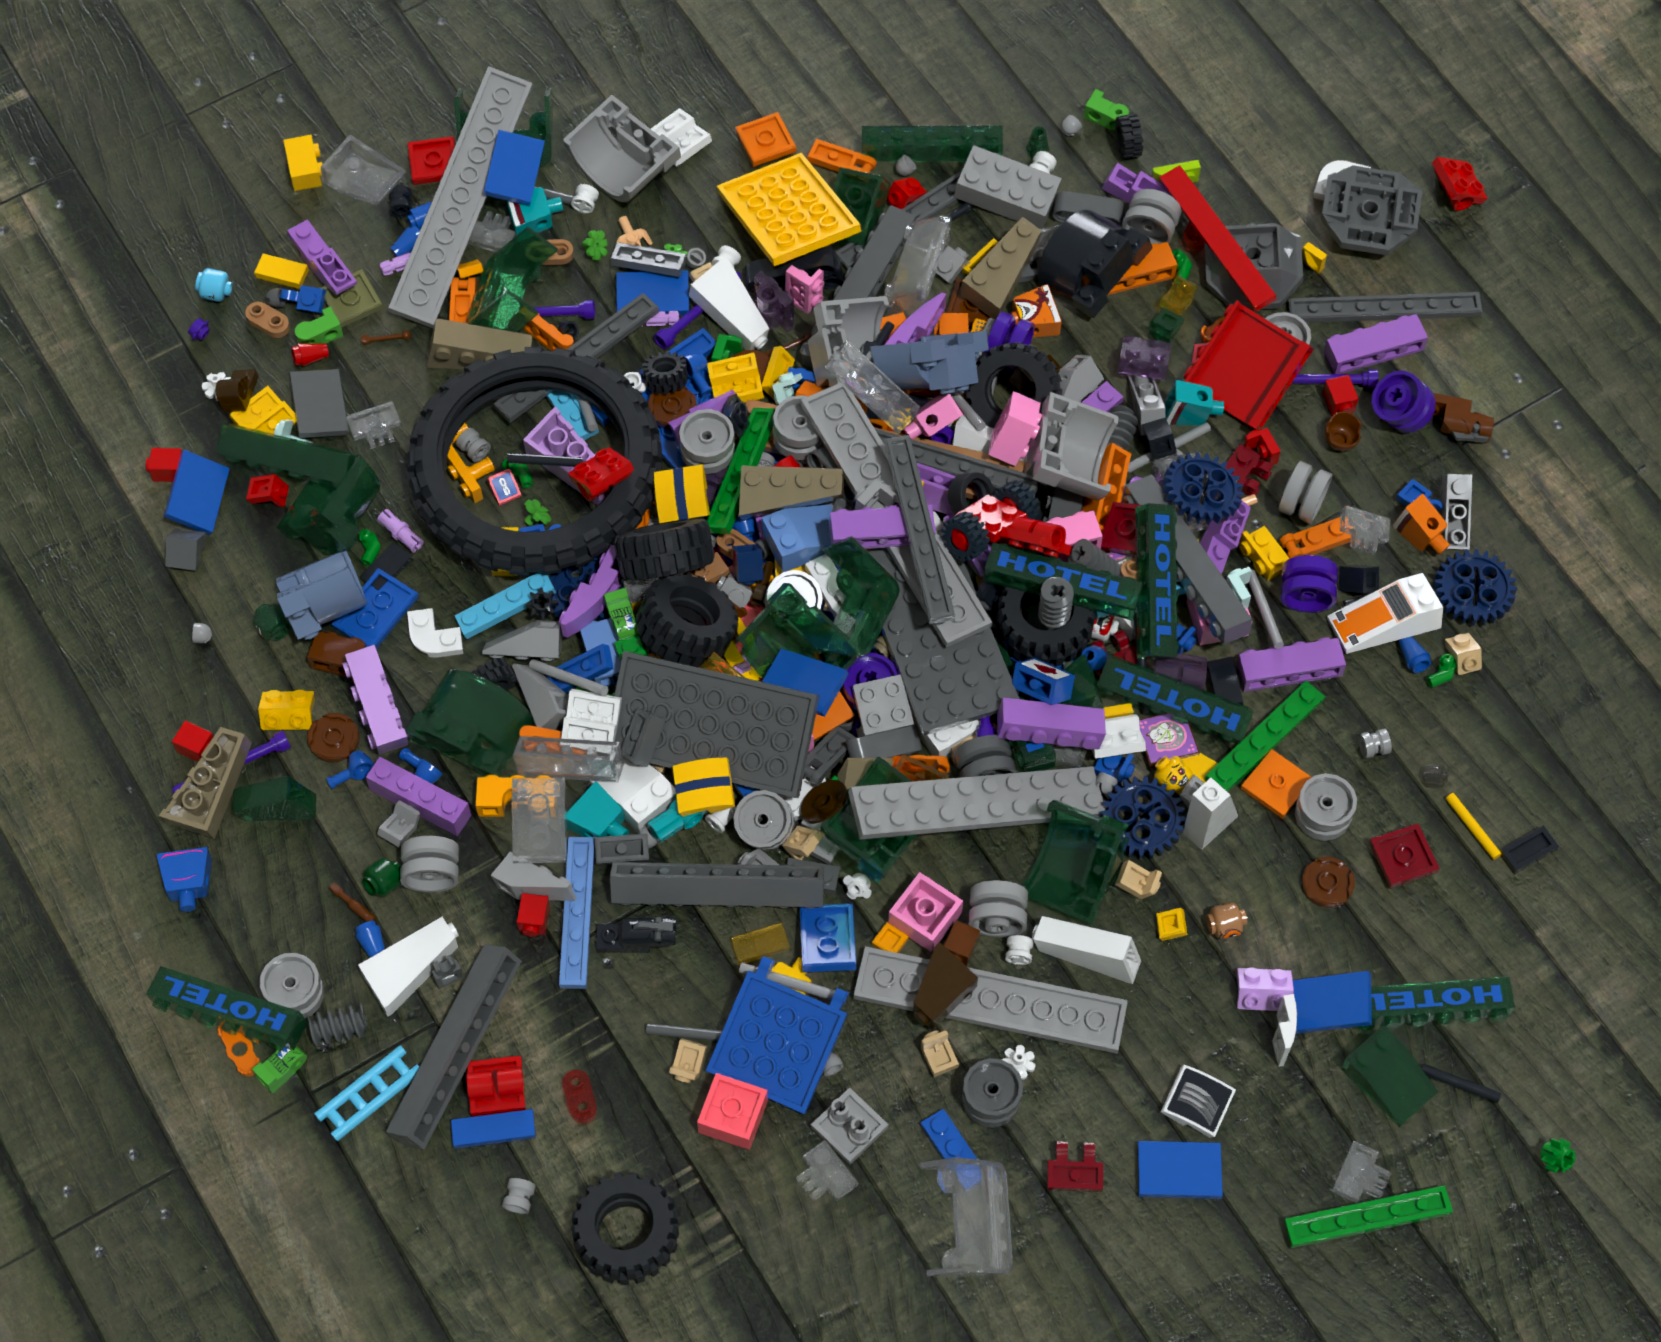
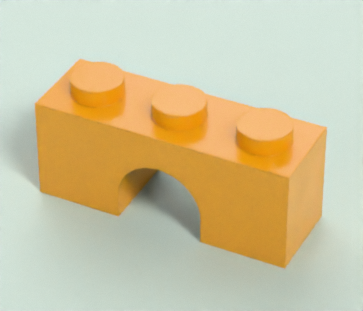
M496 775L477 777V814L480 817H504L506 804L514 798H522L528 802L530 817H556L558 792L556 778L545 775L537 776L536 778H525L521 775H514L510 778H500Z

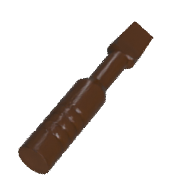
M336 883L329 886V890L335 896L343 899L348 904V907L365 922L377 921L376 916L356 899L350 898Z

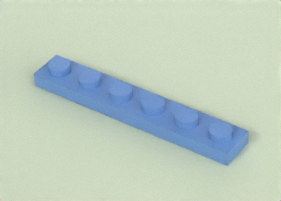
M568 837L566 879L573 885L572 890L577 898L575 901H564L560 988L587 989L595 837Z

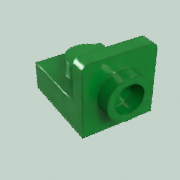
M719 334L712 354V362L731 358V353L737 354L742 352L743 340L734 335Z
M639 634L614 642L620 663L623 651L647 655Z

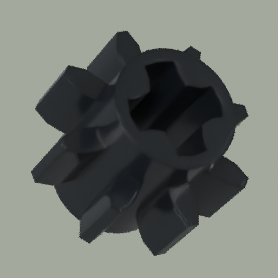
M540 587L538 593L530 592L532 602H527L526 605L527 608H534L531 612L533 618L539 615L545 621L546 616L549 614L555 616L553 607L558 606L559 603L558 600H551L554 596L553 591L547 594ZM541 600H545V608L539 607Z

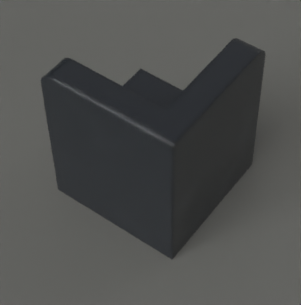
M1166 418L1142 424L1146 443L1153 460L1177 453L1173 433Z
M1357 564L1340 566L1339 590L1354 593H1371L1379 590V567Z

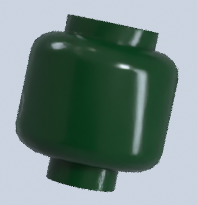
M381 858L367 867L362 879L366 891L372 896L385 897L399 888L401 885L400 865L396 861Z

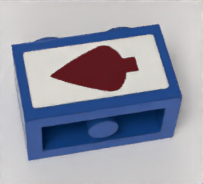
M1031 658L1015 664L1012 684L1015 689L1050 705H1054L1071 699L1075 675L1037 658Z

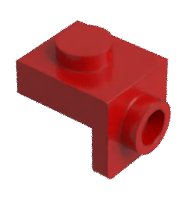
M910 177L894 181L885 200L890 205L903 209L909 202H914L926 194L927 191L918 180Z

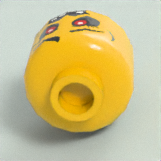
M1164 756L1155 764L1157 770L1154 773V779H1158L1160 786L1165 783L1167 785V792L1175 789V793L1178 795L1182 792L1193 773L1179 756H1172L1170 758Z

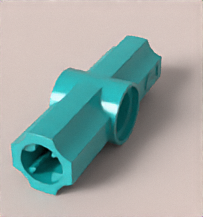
M676 799L671 803L668 810L648 822V828L654 838L662 843L681 829L694 827L701 821L703 815L708 810L682 817L678 812Z

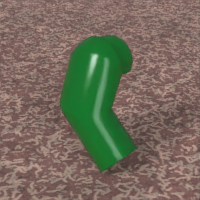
M1176 249L1172 252L1178 270L1175 281L1178 284L1184 285L1192 269V263L1185 253L1180 249Z
M507 459L502 462V469H510L513 476L519 478L523 488L533 486L534 482L527 464L507 463Z
M363 529L359 533V539L362 541L366 551L360 561L364 565L370 566L377 557L381 544L374 532H371L369 529Z
M1451 654L1442 655L1438 672L1426 677L1430 688L1448 682L1453 678L1456 662Z

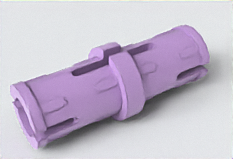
M389 509L381 512L377 521L392 533V537L395 540H400L413 553L416 552V549L419 550L422 547L424 541L409 529V525L406 522H401Z

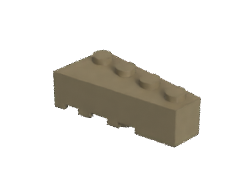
M1022 217L963 279L960 295L996 320L1005 306H1007L1015 287H1017L1024 270L1039 245L1041 230Z
M436 318L429 345L427 368L464 369V367L479 359L483 362L494 358L493 354L510 349L511 353L525 351V347H531L532 335Z
M741 466L739 517L741 520L760 515H769L785 508L816 505L844 498L843 469Z
M220 727L201 754L202 758L195 768L192 767L187 774L188 778L181 788L177 789L173 794L172 801L166 809L162 810L159 817L166 824L215 839L252 744L245 734Z

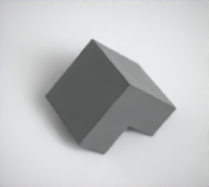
M175 528L166 536L165 567L197 570L201 565V551L206 547V532Z

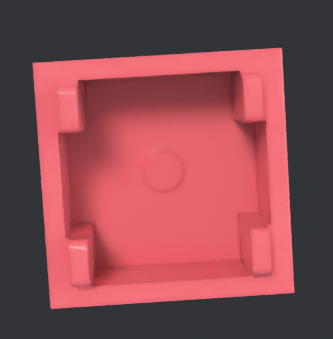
M716 1073L697 1121L698 1133L750 1150L768 1103V1090Z

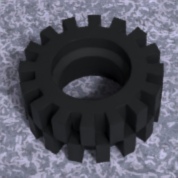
M1137 114L1117 116L1115 136L1120 156L1123 159L1141 156L1143 154V137Z
M666 351L664 355H662V352H658V356L653 354L650 356V359H645V363L642 365L644 383L650 391L654 392L656 390L658 394L664 391L665 394H669V390H672L674 393L677 391V387L682 389L684 387L683 384H687V365L682 355L678 356V353L675 352L670 355V351Z
M495 658L492 659V662L486 661L483 666L479 665L477 671L473 670L471 672L472 675L468 676L466 683L479 703L482 701L487 703L488 700L492 702L495 701L496 697H502L501 694L503 693L507 694L509 688L514 687L513 683H516L517 677L505 659L499 658L497 660Z

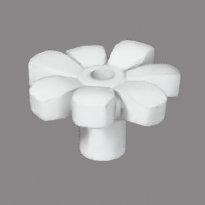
M223 372L207 375L208 382L202 384L205 396L209 399H212L214 396L216 397L217 381L230 379L231 377L226 378Z
M1017 1045L1015 1052L1008 1048L1004 1052L1006 1058L1002 1060L1012 1064L1020 1073L1021 1079L1024 1080L1027 1078V1071L1033 1072L1035 1070V1063L1031 1062L1034 1060V1054L1032 1051L1024 1053L1025 1047Z

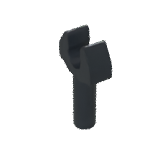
M887 321L874 342L866 341L863 344L861 358L868 354L871 346L884 345L895 327L893 323Z

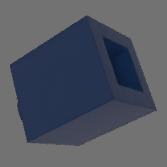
M758 544L732 546L734 576L737 581L745 585L755 584L758 580H764L762 550Z

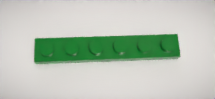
M775 408L752 409L748 419L750 424L744 435L740 438L708 516L707 522L710 533L730 534L739 513L741 466H758L773 429Z
M1305 681L1205 776L1204 780L1207 781L1212 778L1226 792H1229L1272 749L1282 742L1324 702L1326 696L1308 681Z
M1444 1185L1286 1218L1284 1225L1290 1247L1295 1248L1448 1216L1453 1213Z

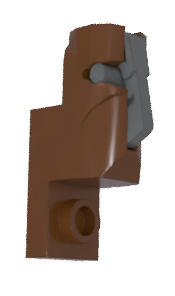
M1433 393L1436 404L1432 416H1442L1440 432L1453 435L1457 441L1489 443L1493 431L1494 417L1478 412L1470 413L1472 400Z

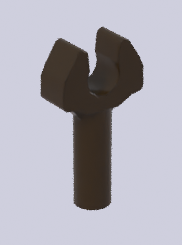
M766 561L764 564V580H759L755 587L751 601L752 605L760 607L775 566L771 561Z

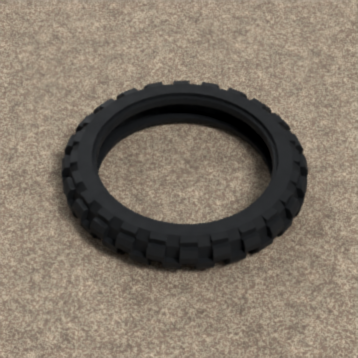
M543 346L525 347V351L511 353V349L493 354L494 358L484 362L479 359L464 367V372L459 376H451L439 387V393L434 398H429L420 412L421 417L414 424L410 437V448L407 453V471L414 503L420 516L425 520L428 528L437 539L446 543L451 551L465 560L471 559L477 562L478 566L493 571L498 569L507 570L510 574L529 576L530 572H543V575L560 573L563 568L570 566L578 568L593 562V558L603 552L607 553L610 545H614L616 535L636 529L642 522L643 515L646 510L650 509L655 496L654 472L662 471V445L655 417L640 391L634 389L630 381L619 371L609 369L605 366V362L589 355L582 357L576 355L573 350L557 347L554 351L544 350ZM525 390H556L578 396L605 413L617 428L624 445V457L631 461L634 471H632L631 476L615 485L610 494L598 507L581 519L563 527L546 531L522 532L503 529L473 515L457 500L451 491L446 478V462L454 437L462 425L476 411L495 399Z

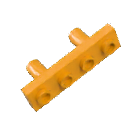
M466 423L462 425L452 444L457 441L463 431L468 429ZM451 444L447 456V463L449 465L447 469L454 480L459 479L461 482L459 487L466 498L470 496L474 503L483 500L481 487L477 480L495 470L493 463L489 457H486L470 467L466 466Z

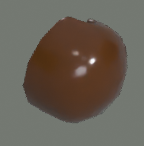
M1346 411L1336 412L1325 425V440L1335 450H1352L1361 439L1360 429L1362 423L1352 413Z

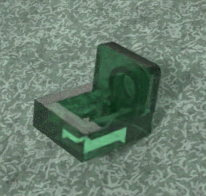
M1163 307L1157 318L1153 317L1150 321L1149 334L1159 341L1170 344L1183 325L1184 318Z

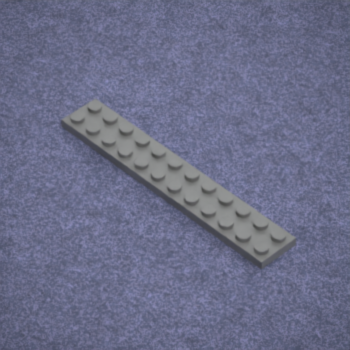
M488 66L390 302L388 312L434 328L436 318L439 316L451 282L455 277L457 268L487 198V195L483 194L498 130L514 132L532 88L531 82Z
M846 381L802 399L801 406L838 468L843 469L844 478L854 495L856 496L860 489L863 487L867 488L877 479L881 483L888 484L895 493L894 505L900 507L885 445ZM878 500L871 508L881 509L887 506ZM936 531L935 537L955 612V620L934 623L932 625L947 648L990 628L992 621ZM910 546L886 547L926 613Z

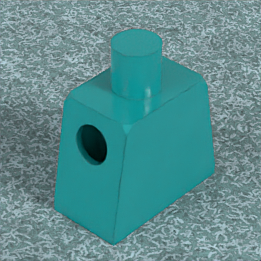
M596 781L563 816L565 827L582 837H607L629 834V830L621 825L625 819L623 809Z

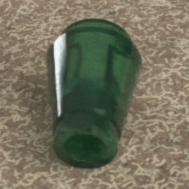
M1042 126L1033 128L1026 145V151L1032 158H1034L1038 151L1049 152L1046 129Z

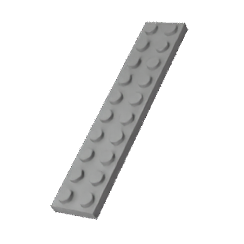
M1093 766L851 787L848 791L860 839L1101 818V811L1105 810L1102 806L1103 799L1100 788L1096 786V774Z
M865 946L854 999L913 1011L914 1000L930 960ZM969 968L978 977L977 988L945 1017L947 1019L1118 1054L1128 1000Z

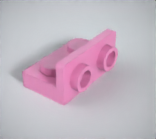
M791 265L786 271L785 300L808 314L820 301H823L824 271L818 269L810 277L804 270H799Z

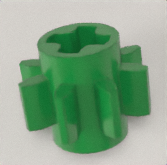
M1552 1138L1551 1141L1543 1145L1541 1161L1547 1163L1545 1169L1554 1173L1558 1171L1565 1173V1170L1570 1169L1574 1165L1576 1156L1575 1150L1569 1148L1571 1142L1561 1138L1559 1140Z

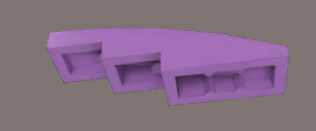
M940 293L916 310L891 335L885 345L921 341V337L930 336L946 308V294Z

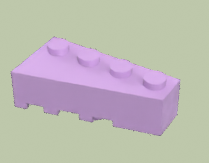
M556 406L523 439L526 454L583 457L584 462L595 456L589 449L588 444L583 438L579 437L574 431L573 426L568 420L564 419ZM542 465L581 493L568 475L575 467ZM609 486V490L593 499L592 502L599 506L614 487Z
M375 645L345 654L347 662L342 663L347 678L351 676L353 678L355 686L350 688L355 702L361 701L363 710L359 711L362 723L364 726L369 724L372 734L367 735L371 749L377 748L379 755L407 746V735L398 710L395 707L394 699L386 681Z

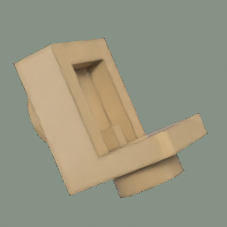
M1469 633L1458 634L1455 637L1445 639V648L1456 660V672L1459 675L1482 668L1481 647Z
M1127 860L1123 862L1115 885L1135 897L1143 899L1154 895L1158 891L1162 872L1159 870L1149 872L1132 861Z
M946 1030L940 1033L939 1031L930 1032L921 1041V1050L933 1077L959 1068V1063L948 1041L949 1035Z
M680 1039L674 1064L670 1067L669 1073L674 1074L676 1080L687 1083L699 1078L707 1046Z

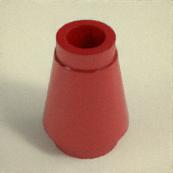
M297 343L296 346L291 347L295 366L301 365V367L329 357L326 343Z

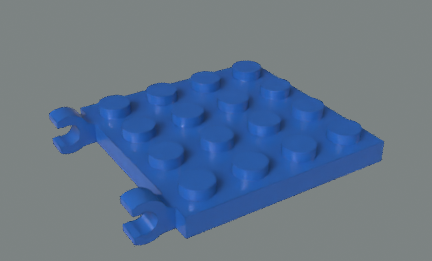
M763 956L756 973L748 970L706 1071L714 1075L718 1073L768 1090L769 1099L806 1114L848 1013L841 1009L847 1000L849 992L837 988L830 1005L768 979L767 977L773 969L775 960Z

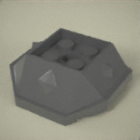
M1352 165L1338 173L1328 175L1321 220L1340 248L1388 256L1416 235L1423 190L1417 185L1414 186L1401 173Z
M1250 223L1248 225L1227 226V230L1276 294L1277 300L1262 309L1281 308L1287 301V298L1303 282L1301 236L1276 223ZM1205 243L1206 287L1221 299L1227 307L1230 304L1234 305L1237 300L1250 310H1254Z

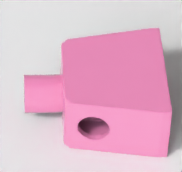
M939 394L912 413L910 416L913 422L904 427L903 430L906 435H910L912 440L920 434L930 437L961 417L963 413L950 394ZM930 415L931 422L927 424L926 418Z

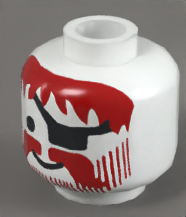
M1116 614L1095 618L1091 638L1105 642L1109 639L1110 635L1114 636L1113 634L1117 632L1120 623L1115 621Z

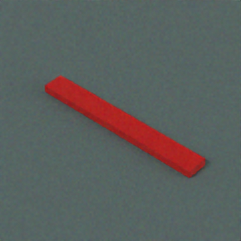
M1179 165L1160 176V182L1180 204L1182 212L1254 310L1258 311L1276 301V294L1182 167Z

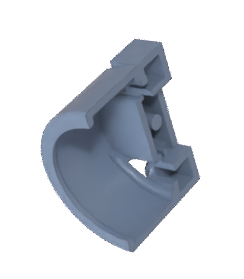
M987 331L924 336L918 342L871 346L870 350L877 372L883 381L893 389L904 391L930 388V390L940 389V394L967 390L970 384L978 383L975 357H979V352L987 351L989 348Z
M346 549L276 578V584L280 590V593H277L278 602L285 617H288L298 639L303 637L305 640L311 639L319 634V630H322L321 625L367 606L365 593Z

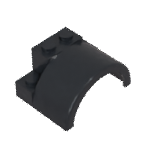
M1092 210L1078 211L1068 217L1050 238L1039 265V285L1041 287L1048 284L1053 296L1094 319L1108 302L1107 295L1133 264L1139 265L1152 250L1149 237L1130 227L1127 230ZM1083 275H1086L1090 283L1087 286L1080 287Z

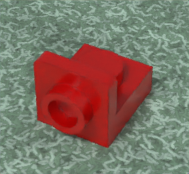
M1268 428L1260 431L1253 430L1245 436L1243 446L1250 450L1257 448L1261 459H1265V461L1272 465L1278 464L1281 450Z
M275 474L252 477L246 500L251 504L272 501L277 506L284 507L289 486Z

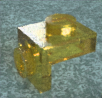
M1177 276L1171 289L1161 298L1159 306L1166 309L1170 314L1181 316L1191 305L1198 286Z

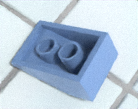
M831 504L785 508L762 517V534L782 572L804 565L826 553L830 555L838 552L832 551L829 516L830 512H835Z

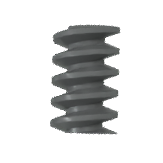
M1116 405L1111 408L1110 413L1119 417L1118 424L1107 445L1114 443L1128 451L1130 449L1129 443L1133 440L1132 435L1136 432L1135 427L1138 426L1139 420L1134 416V412L1129 407Z
M1087 539L1077 541L1068 556L1069 566L1081 572L1082 576L1083 573L1107 579L1104 582L1091 578V581L1103 584V586L1110 583V580H1116L1120 575L1119 563Z
M1051 577L1042 585L1038 618L1048 628H1060L1070 619L1074 591L1071 583L1066 579Z
M359 1004L358 1012H355L352 1006H348L347 1014H344L342 1009L338 1008L337 1016L335 1017L330 1010H327L325 1019L322 1018L319 1012H316L315 1021H312L308 1014L311 1037L316 1047L321 1046L322 1038L329 1045L332 1043L333 1036L339 1043L342 1042L343 1034H345L348 1040H353L354 1032H356L359 1038H363L365 1030L367 1031L366 1017L362 1004Z

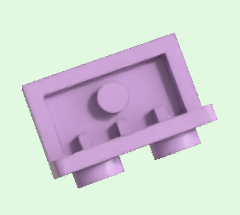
M1237 969L1238 1009L1278 1011L1283 996L1291 995L1294 992L1290 970Z

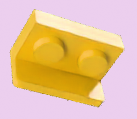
M1263 526L1250 534L1247 531L1242 532L1239 548L1244 556H1248L1251 559L1256 572L1259 575H1263L1267 582L1282 574L1283 563L1290 558L1268 529Z

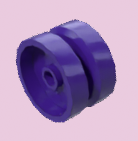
M1002 311L995 320L988 336V348L991 349L995 346L1015 342L1031 345L1035 324L1024 319L1016 324L1014 315ZM1015 367L1005 368V370L1013 372Z
M1394 371L1384 376L1377 383L1372 394L1374 412L1394 430L1402 433L1415 432L1423 428L1430 421L1435 411L1436 400L1433 392L1413 373L1407 371Z
M1303 555L1290 558L1283 563L1281 578L1283 583L1280 598L1283 605L1298 612L1314 613L1328 610L1336 604L1338 568L1334 562L1321 556Z
M862 653L853 657L846 665L845 669L849 675L842 685L840 692L855 715L859 716L852 686L898 675V671L894 664L885 656L877 653Z

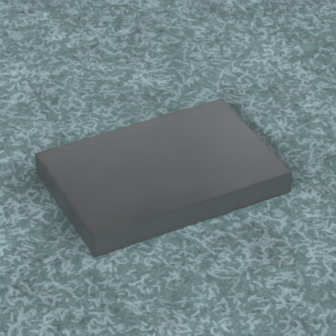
M339 369L290 372L289 377L298 437L348 435Z

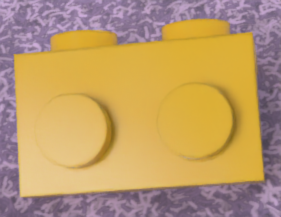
M278 690L262 692L258 708L261 729H310L313 723L314 691L295 690L280 692Z

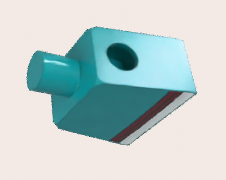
M541 187L534 188L530 206L506 200L517 240L551 228L553 226L551 214L563 211L561 198L557 197L547 200L544 189Z
M1180 380L1175 381L1164 402L1165 418L1169 425L1200 426L1206 422L1210 414L1222 416L1224 411V401L1213 400L1211 387Z

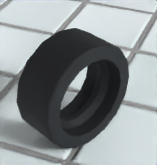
M979 472L957 475L952 480L947 496L950 509L954 515L968 507L965 494L969 482L975 487L977 501L986 495L994 496V487L985 474Z

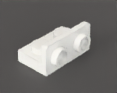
M1138 715L1105 719L1106 735L1100 749H1091L1095 759L1146 751V742L1140 731Z

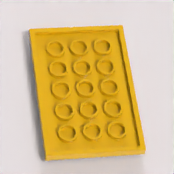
M802 153L717 185L720 197L774 266L784 264L789 260L806 255L809 252L829 246L834 242L861 232L860 223Z

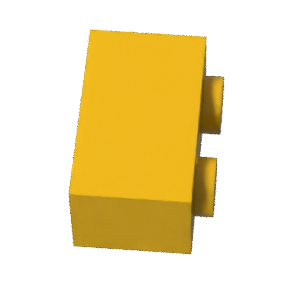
M312 135L285 139L284 145L294 191L322 186L321 176H325L322 162L317 163V158L321 157L318 143L313 144Z

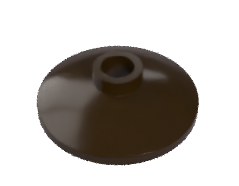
M829 780L814 787L802 802L801 814L803 818L810 823H820L833 817L846 802L848 794L846 786L838 780Z

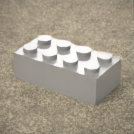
M973 145L957 182L954 198L1015 221H1019L1024 217L1042 230L1058 194L1062 178Z

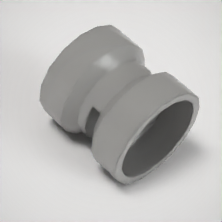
M468 428L463 431L456 441V446L460 450L466 451L467 456L473 462L482 460L488 454L491 447L489 442L479 437V433L474 428Z
M1385 728L1376 730L1373 734L1366 732L1358 736L1359 748L1364 758L1374 757L1377 753L1381 755L1389 754L1392 751L1390 736Z
M510 1178L507 1185L509 1195L504 1198L502 1207L514 1213L528 1214L531 1207L529 1199L534 1194L536 1185L524 1179Z

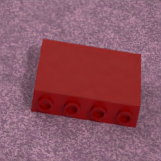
M1236 300L1234 305L1230 304L1226 309L1224 321L1213 329L1210 335L1211 341L1207 346L1204 345L1197 355L1198 361L1194 367L1190 366L1187 369L1184 379L1185 382L1211 387L1213 400L1224 401L1225 411L1255 430L1260 431L1314 349Z

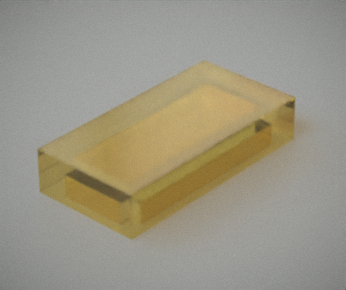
M782 923L731 938L739 965L742 962L749 963L762 959L763 956L769 957L790 950Z

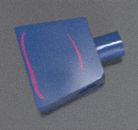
M208 848L158 853L157 859L164 887L170 901L179 900V908L183 912L195 910V898L208 895L212 857Z

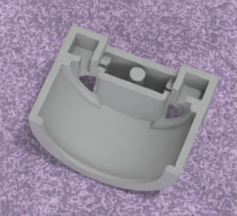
M613 95L608 97L563 139L568 153L584 175L602 192L620 202H629L661 171L666 172L681 158L679 146L663 134L659 136L634 117L629 112V108ZM609 127L616 128V139L608 129Z
M886 296L820 301L813 308L818 332L807 342L817 387H832L846 381L856 399L859 396L868 395V392H901V390L890 387L880 377L875 365H872L871 350H869L864 358H861L863 344L866 341L874 342L880 333L882 317L889 306Z
M1050 392L1042 404V417L1038 424L1040 426L1038 434L1034 440L1030 438L1028 443L1029 450L1026 455L1024 473L1033 475L1032 479L1039 481L1041 484H1048L1099 501L1111 489V484L1107 483L1105 486L1098 484V475L1103 454L1118 424L1119 417Z

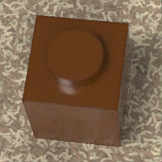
M955 921L944 945L966 967L979 942L980 930Z

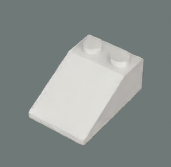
M621 756L590 780L591 784L595 781L598 782L624 811L626 822L638 834L646 825L648 826V822L668 810L671 803L677 799L675 787L651 765L644 767L632 764Z

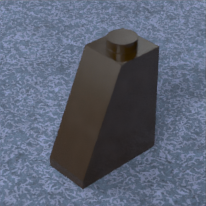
M940 942L934 948L913 1004L914 1018L922 1026L927 1025L932 1030L973 992L978 984V977Z

